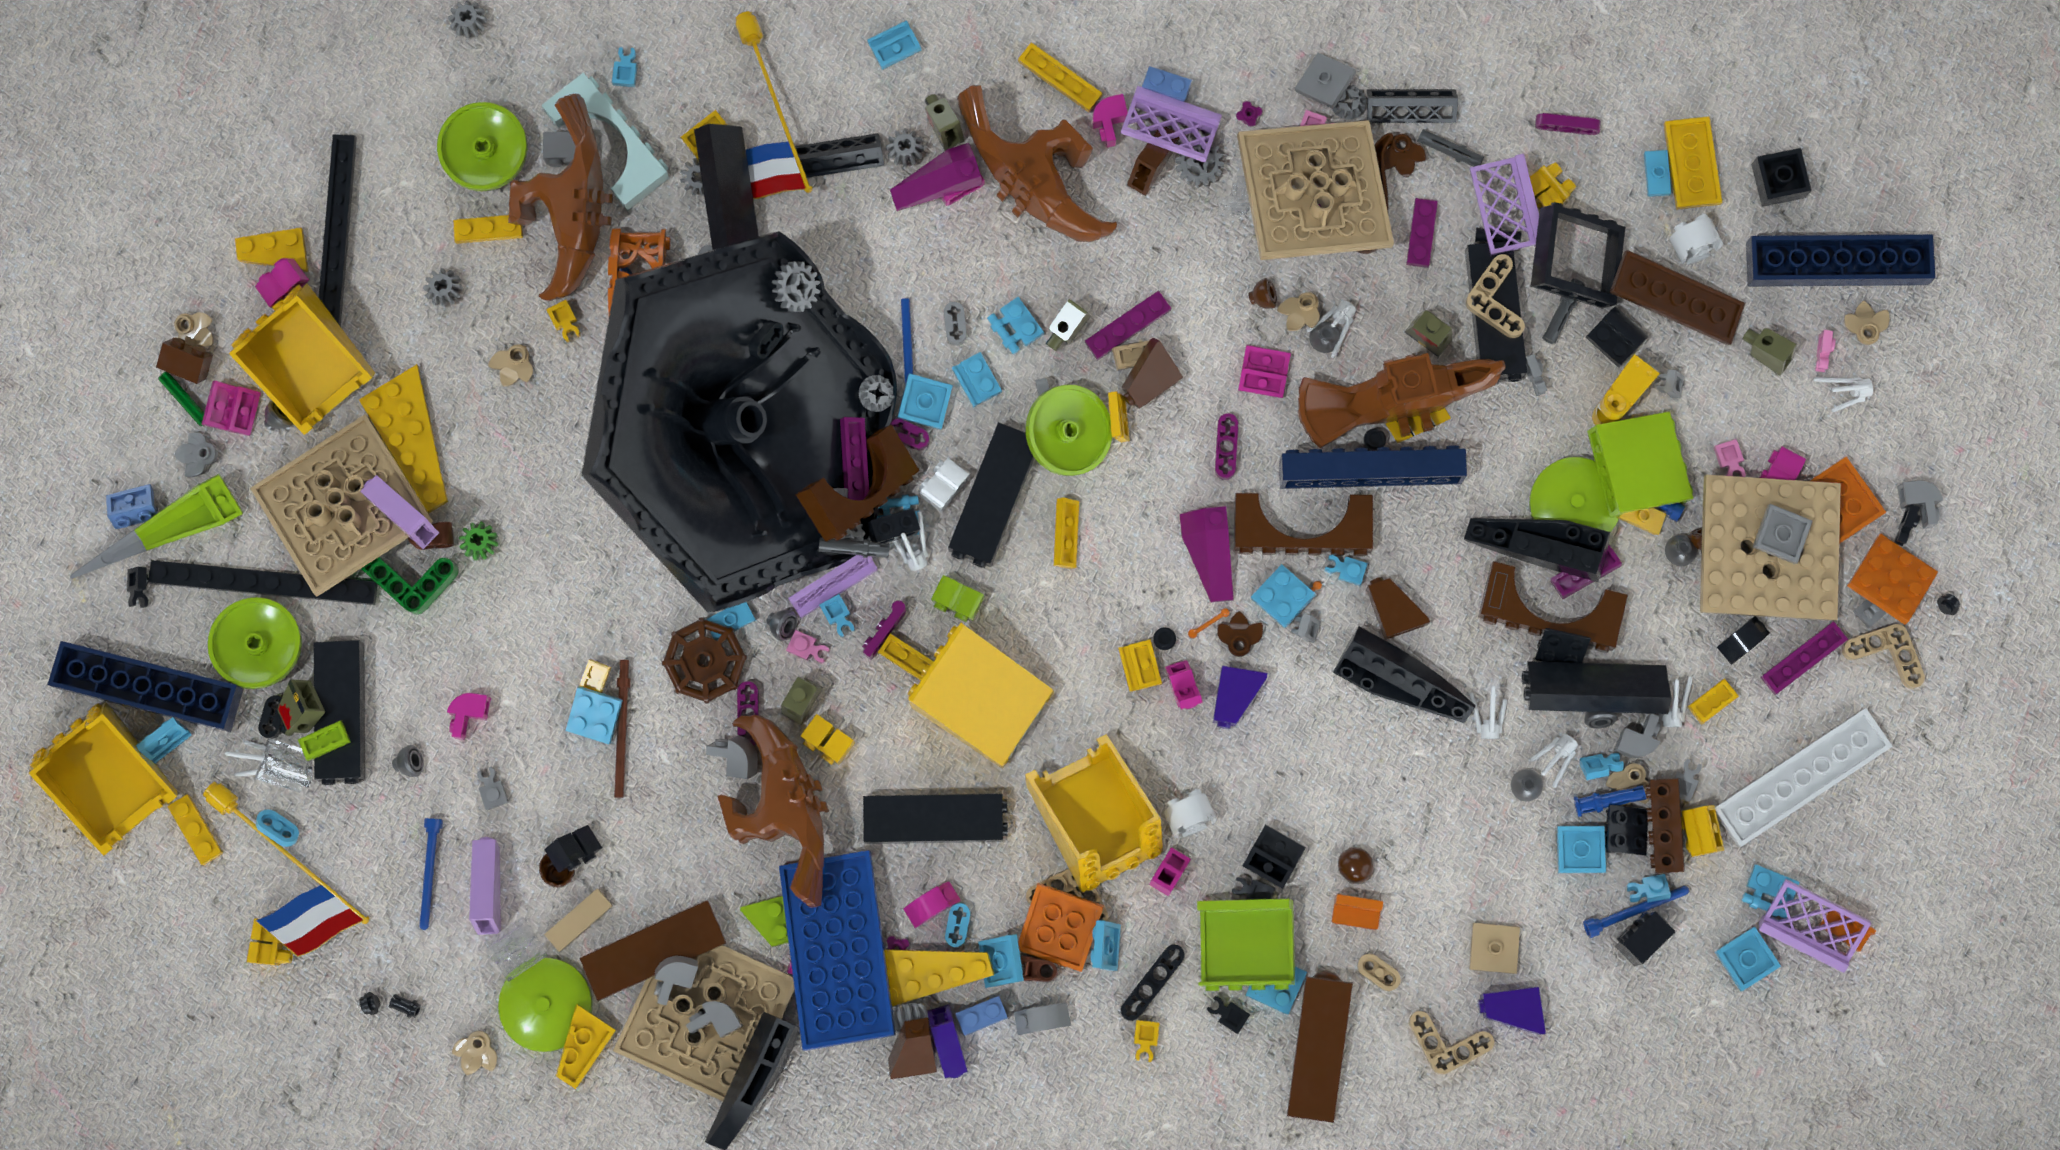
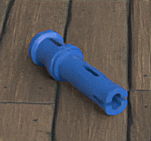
M1643 785L1601 795L1594 792L1591 796L1582 798L1576 796L1573 799L1577 816L1582 817V814L1594 811L1601 813L1603 808H1607L1609 805H1623L1646 800V794Z

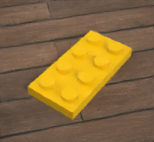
M1709 116L1665 121L1663 126L1676 210L1721 205L1722 196Z

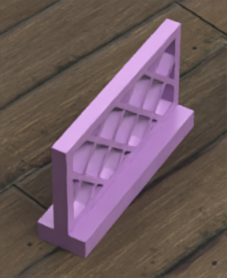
M1137 86L1121 134L1206 162L1222 115ZM1134 108L1146 111V113L1138 115ZM1156 116L1166 118L1167 121L1160 123ZM1150 118L1154 125L1146 127L1142 120ZM1137 122L1141 129L1134 130L1128 128V125ZM1177 123L1186 125L1189 128L1181 130ZM1171 125L1175 132L1167 134L1164 127ZM1158 129L1162 136L1157 138L1152 136L1150 132ZM1198 130L1209 133L1210 135L1202 137ZM1193 133L1196 140L1189 142L1185 135ZM1179 137L1183 144H1174L1171 139ZM1200 144L1205 151L1204 154L1195 151L1193 146Z
M1524 154L1471 167L1470 174L1490 255L1530 246L1535 247L1539 213ZM1510 164L1512 174L1508 180L1497 174L1501 166ZM1485 170L1492 176L1485 185L1478 181L1476 172ZM1494 176L1506 183L1500 193L1488 187ZM1508 185L1517 190L1518 195L1514 201L1502 195ZM1479 186L1484 188L1482 192H1480ZM1486 190L1497 196L1492 206L1487 205L1482 200ZM1500 198L1511 204L1505 215L1494 209ZM1513 206L1522 211L1523 217L1519 223L1507 217ZM1491 211L1503 218L1497 228L1488 224L1487 218ZM1505 220L1517 226L1511 236L1499 230ZM1523 220H1524V222H1525V226H1526V227H1524V226L1521 225L1522 222H1523ZM1518 228L1527 232L1529 241L1520 243L1513 239ZM1496 234L1508 240L1504 247L1494 249L1493 238Z
M856 555L788 599L802 619L819 608L821 603L843 593L876 572L878 568L871 556L863 558L861 555Z
M1785 879L1767 912L1760 919L1759 931L1845 973L1849 966V961L1870 927L1871 921ZM1787 887L1797 891L1799 898L1786 902L1783 894ZM1815 900L1819 903L1820 909L1807 912L1804 902ZM1801 903L1804 913L1791 917L1787 906ZM1784 907L1788 918L1777 920L1771 917L1774 910ZM1835 910L1840 913L1842 920L1828 923L1826 912ZM1822 914L1825 924L1812 927L1809 917ZM1806 918L1809 929L1801 931L1795 929L1792 921ZM1857 921L1863 924L1859 932L1850 934L1846 923ZM1843 924L1847 935L1833 938L1830 928ZM1827 929L1830 939L1825 941L1817 940L1814 932ZM1848 939L1851 947L1847 954L1837 950L1835 943Z

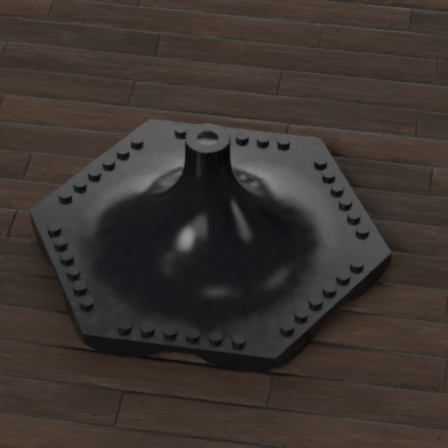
M780 231L764 234L616 279L581 476L706 612H716L751 601L767 594L777 586L800 577L837 567L856 556L854 554L819 552V542L822 536L796 494L810 483L821 478H825L832 488H844L841 418H865L866 439L877 430L890 425L897 397V380L892 360L880 341L861 323L845 314L825 290L822 276L809 256L794 241ZM788 262H804L805 265L812 266L810 272H817V276L814 279L815 281H820V284L816 285V289L820 290V293L814 295L817 302H810L812 307L804 309V312H789L788 308H781L782 302L775 301L778 293H772V290L776 288L772 280H778L775 274L776 271H782L781 266L788 265ZM768 320L781 323L784 328L783 337L765 359L752 357L749 354V344L763 324ZM873 375H881L889 379V383L894 387L893 395L895 397L892 399L891 405L879 412L866 409L859 399L861 383L867 377ZM879 387L876 390L869 391L876 396V400L878 397L884 396L882 392H879ZM867 448L868 481L870 490L873 479V466L871 456ZM876 507L873 508L875 511L873 514L860 519L863 525L862 530L865 532L863 540L866 539L869 542L871 539L866 525L871 520L877 519L878 508Z

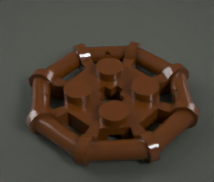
M699 617V620L671 633L672 637L664 661L661 662L673 683L675 693L683 694L709 704L711 700L738 688L737 684L745 660H748L741 648L734 633V628ZM706 630L721 634L718 641L706 637ZM699 631L700 637L690 642L685 640L684 637ZM726 640H728L735 655H727L722 645ZM680 643L684 646L680 660H676L674 657ZM702 654L705 657H710L709 665L706 667L704 664L699 665L698 663L701 660L700 655ZM735 661L729 678L724 673L728 667V662ZM674 666H681L686 676L682 681ZM718 679L725 683L710 691V683ZM690 681H695L703 684V688L700 691L687 685Z

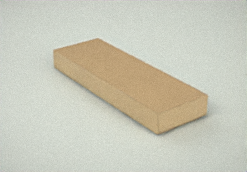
M597 888L544 935L561 952L609 911L613 905Z

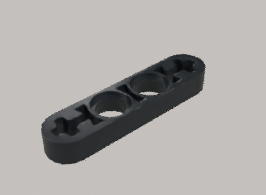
M1175 944L1168 946L1122 1004L1121 1015L1124 1019L1134 1021L1141 1016L1184 960L1185 953L1181 946ZM1177 949L1180 951L1178 953L1180 959H1174L1170 965L1174 966V968L1170 970L1160 960L1164 958L1167 961L1170 957L1168 951H1175ZM1156 967H1163L1166 970L1165 979L1157 980L1154 978L1153 971ZM1141 986H1150L1152 989L1150 998L1143 999L1140 997L1139 988ZM1133 995H1135L1136 998L1139 1001L1145 1003L1144 1007H1141V1005L1139 1004L1135 1009L1137 1015H1130L1128 1017L1126 1015L1127 1010L1125 1009V1006L1133 1005L1135 1000H1132L1131 998Z

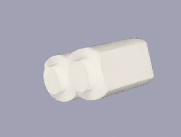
M949 458L945 462L941 460L933 470L935 472L934 476L931 479L926 478L919 487L921 489L920 496L941 513L970 478L969 473Z

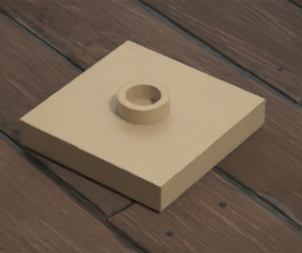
M1472 923L1469 970L1517 974L1520 927Z

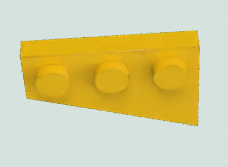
M302 228L235 238L237 260L239 262L274 266L278 260L289 258L295 259L302 271L309 273Z
M576 1004L556 1071V1077L574 1089L578 1087L616 1031L613 1027Z

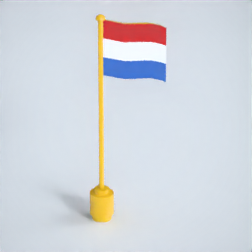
M742 12L735 18L737 31L742 44L753 46L788 140V142L769 143L746 149L753 199H760L785 191L804 190L806 193H810L813 187L809 186L757 46L763 38L759 23L752 12Z
M216 781L207 787L203 793L206 802L222 815L234 812L320 884V886L298 895L276 912L255 920L297 957L308 954L338 933L358 923L367 924L369 922L368 916L365 917L281 845L261 833L257 829L256 824L237 809L238 797L222 783L218 784Z

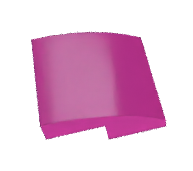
M1246 345L1238 390L1283 398L1291 353Z
M212 381L202 425L250 436L261 392L241 386H232L219 381Z

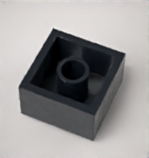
M1801 148L1758 156L1751 164L1762 207L1804 199L1812 191Z
M1656 911L1642 913L1633 921L1635 926L1632 929H1626L1617 937L1619 942L1615 947L1634 967L1643 965L1676 931Z

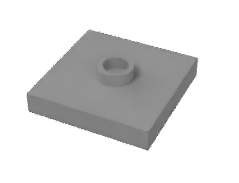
M1317 52L1294 89L1297 93L1334 109L1355 76L1356 70Z
M1768 504L1753 548L1797 564L1812 520Z

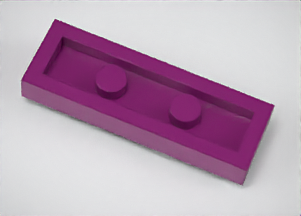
M1415 198L1406 265L1429 267L1438 201Z
M1608 545L1606 560L1600 578L1622 566V562L1610 545ZM1564 572L1550 579L1562 600L1595 582Z

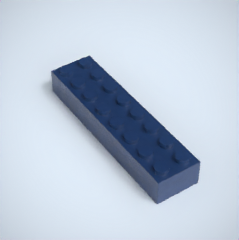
M1933 234L1751 236L1746 242L1748 287L1929 285L1935 279Z
M1458 445L1446 446V449H1437L1436 446H1425L1423 450H1414V447L1410 446L1401 447L1400 450L1380 447L1377 448V451H1368V448H1356L1353 452H1345L1343 448L1332 449L1331 452H1322V449L1308 450L1309 453H1299V450L1292 449L1282 453L1279 461L1280 489L1460 485L1467 477L1466 449H1460Z
M60 641L47 684L56 689L171 718L174 717L178 720L230 733L244 688L235 684Z

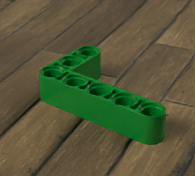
M380 556L361 568L404 609L415 615L425 612L453 582L459 572L458 566L448 558H440L412 586ZM450 564V572L442 575V567ZM386 568L387 573L385 577L379 579V570ZM430 581H434L435 588L432 591L427 592V583H429ZM398 583H402L403 590L400 593L395 594V585H397ZM414 598H419L420 603L418 607L412 609L410 606L411 601Z

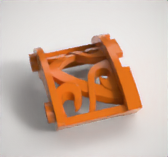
M612 229L609 244L611 254L608 257V276H612V279L609 281L610 288H608L609 315L615 281L629 275L626 272L620 271V268L631 265L638 255L651 268L665 265L666 252L671 248L670 236H666V229H661V233H621V229ZM628 254L630 257L623 259L622 255ZM658 255V262L655 260L654 256Z

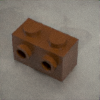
M172 338L163 342L156 368L195 384L207 379L213 357L212 354L207 353L206 349L185 344L186 342L180 338Z

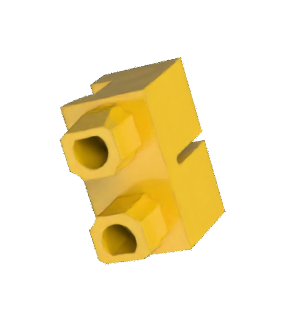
M1556 162L1547 167L1543 165L1537 172L1531 176L1529 175L1536 205L1539 210L1542 207L1551 205V203L1565 204L1570 194L1576 188V185L1569 178L1562 184L1558 182L1556 177L1563 171Z
M254 918L250 939L272 942V944L250 941L246 962L276 966L292 963L293 953L290 950H283V944L255 921L258 919Z

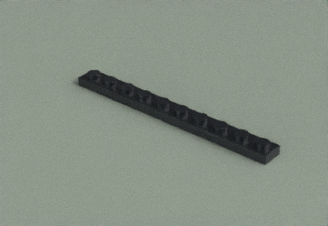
M333 134L319 299L341 327L357 137L355 135Z
M151 560L148 583L156 585L375 605L378 584L375 581L344 579L316 597L301 574Z

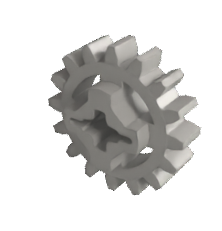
M1200 144L1193 146L1195 151L1204 154V151H1202L1204 149ZM1211 145L1206 162L1200 161L1203 163V168H1201L1199 163H1196V159L1189 158L1185 161L1186 156L1178 153L1180 157H1176L1175 163L1180 164L1176 166V172L1182 171L1180 179L1188 178L1187 184L1189 185L1193 181L1196 187L1201 182L1207 187L1208 180L1214 183L1216 181L1215 175L1221 176L1222 171L1218 168L1224 167V162L1220 161L1223 159V154H1217L1219 146L1213 148ZM1213 164H1215L1212 171L1210 173H1207L1208 167H1211Z
M788 262V265L781 266L782 271H776L775 274L778 280H772V283L776 285L772 293H778L775 301L782 302L781 308H788L789 312H804V309L812 307L810 302H817L814 295L820 293V290L816 289V285H819L820 281H815L814 279L817 276V272H810L812 266L805 265L804 262Z

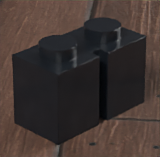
M589 825L573 831L572 834L570 832L555 839L544 850L558 873L566 869L571 872L578 868L582 862L585 864L592 862L597 858L596 853L602 849V846Z

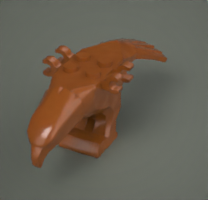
M974 84L959 93L958 107L970 135L992 175L1000 183L1001 190L996 196L1002 202L1005 201L1008 195L1015 199L1017 205L1013 208L1012 213L1017 218L1024 211H1027L1034 218L1046 223L1047 228L1079 242H1093L1101 237L1109 236L1115 231L1117 227L1116 222L1099 220L1072 200L1055 168L1053 155L1065 156L1071 167L1082 168L1086 165L1093 150V147L1085 141L1067 120L1063 119L1053 129L1036 130L1024 142H1010L1002 140L992 132L984 106L981 85Z
M576 93L559 98L555 103V107L575 143L576 148L573 160L557 175L538 173L529 181L512 180L510 185L508 223L529 225L536 221L535 205L540 200L545 203L550 213L558 243V258L549 286L539 294L541 299L547 301L566 297L581 285L595 257L594 249L600 235V227L602 225L611 226L612 217L603 216L601 208L604 203H613V194H606L603 191V176L596 137L592 129L585 100L580 94Z
M1425 353L1415 356V354L1405 356L1406 358L1395 361L1392 359L1383 361L1384 370L1377 372L1376 377L1351 387L1339 386L1304 377L1299 386L1297 410L1299 420L1312 443H1315L1319 448L1335 441L1352 428L1363 425L1398 421L1401 438L1410 436L1411 431L1407 418L1420 416L1423 432L1431 431L1433 425L1430 413L1440 411L1454 401L1457 402L1496 385L1502 371L1505 369L1504 361H1494L1491 359H1477L1453 364L1435 365L1431 364L1429 354Z
M761 715L740 716L734 720L733 726L747 731L754 739L761 753L763 762L761 799L755 812L747 815L745 805L738 799L725 795L718 796L728 834L741 844H746L749 840L757 838L773 842L784 835L798 840L802 845V850L790 888L795 896L800 898L810 908L821 906L824 835L819 812H829L827 803L819 801L818 797L813 793L816 790L822 791L821 783L819 780L813 781L811 775L807 774L797 753L798 746L773 721Z

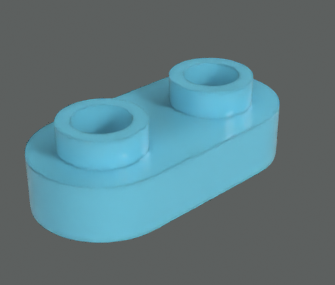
M269 809L263 810L257 815L256 827L261 833L284 847L292 846L297 842L299 830L296 825Z

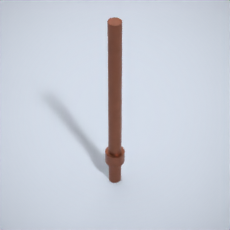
M620 660L619 678H617L618 698L623 701L617 719L614 798L624 797L628 688H630L631 679L628 678L629 660Z

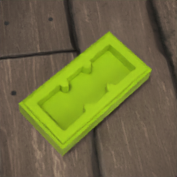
M341 720L298 739L306 761L313 760L351 743Z

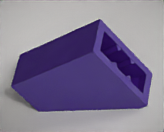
M1222 666L1212 723H1217V727L1223 729H1231V726H1236L1266 681L1268 673Z
M1539 987L1481 994V999L1477 1000L1479 1014L1483 1013V1018L1536 1035L1546 1034Z
M950 1005L927 1010L930 1029L945 1079L949 1077L958 1078L968 1071Z

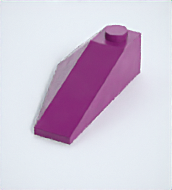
M969 142L945 150L891 188L890 192L896 211L982 185L981 174Z
M1226 506L1202 508L1180 514L1183 542L1188 549L1210 602L1233 601Z

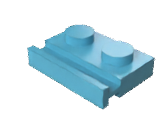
M907 20L867 40L882 70L922 50Z
M981 352L952 367L973 408L1002 393Z
M172 717L170 720L162 723L153 733L145 736L136 747L140 753L154 763H157L192 736L188 728H185L184 725Z

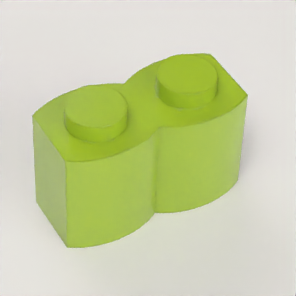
M943 575L931 601L935 603L934 608L945 613L947 610L955 613V618L967 622V620H974L985 596Z

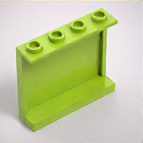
M1670 411L1598 424L1587 430L1610 518L1619 517L1628 512L1669 504H1685L1693 499V488L1687 477V466L1681 455V444L1677 440L1675 422L1671 418Z
M1293 900L1197 901V911H1200L1201 982H1198V986L1205 987V991H1219L1221 986H1228L1229 991H1241L1242 986H1251V990H1265V986L1274 985L1275 990H1288L1289 985H1295Z

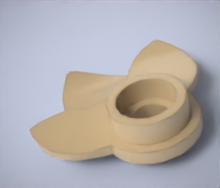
M1309 292L1302 293L1298 298H1288L1277 308V312L1288 316L1286 323L1288 331H1297L1305 324L1313 328L1320 319V314L1317 310L1319 307L1318 298Z
M1862 301L1856 308L1855 315L1846 314L1844 316V323L1850 332L1856 334L1860 343L1872 345L1878 340L1879 334L1887 329L1890 317L1888 310L1875 314L1871 306L1866 301ZM1864 331L1870 332L1871 337H1865Z
M197 312L193 315L183 313L175 319L174 327L179 333L178 338L183 339L186 342L185 344L203 347L213 345V335L207 328L212 323V318L202 312ZM186 321L189 322V327L187 329L184 326V323Z
M519 344L511 346L508 351H498L493 355L488 364L490 368L500 370V381L503 387L513 385L519 378L524 382H528L533 374V367L528 361L529 351L526 347ZM517 353L522 354V358L519 360L515 359Z
M1630 763L1622 771L1612 772L1607 778L1606 786L1618 791L1643 785L1646 794V785H1649V783L1645 779L1646 771L1643 766L1638 763ZM1633 771H1637L1639 774L1635 779L1630 777ZM1646 798V800H1641L1640 802L1646 804L1649 799ZM1632 802L1627 803V804H1623V805H1619V806H1627V805L1631 804Z
M474 1031L468 1038L459 1039L453 1046L452 1054L461 1057V1068L466 1075L473 1074L480 1066L493 1071L497 1064V1053L490 1046V1037L484 1031ZM475 1040H480L482 1042V1046H477L475 1044Z

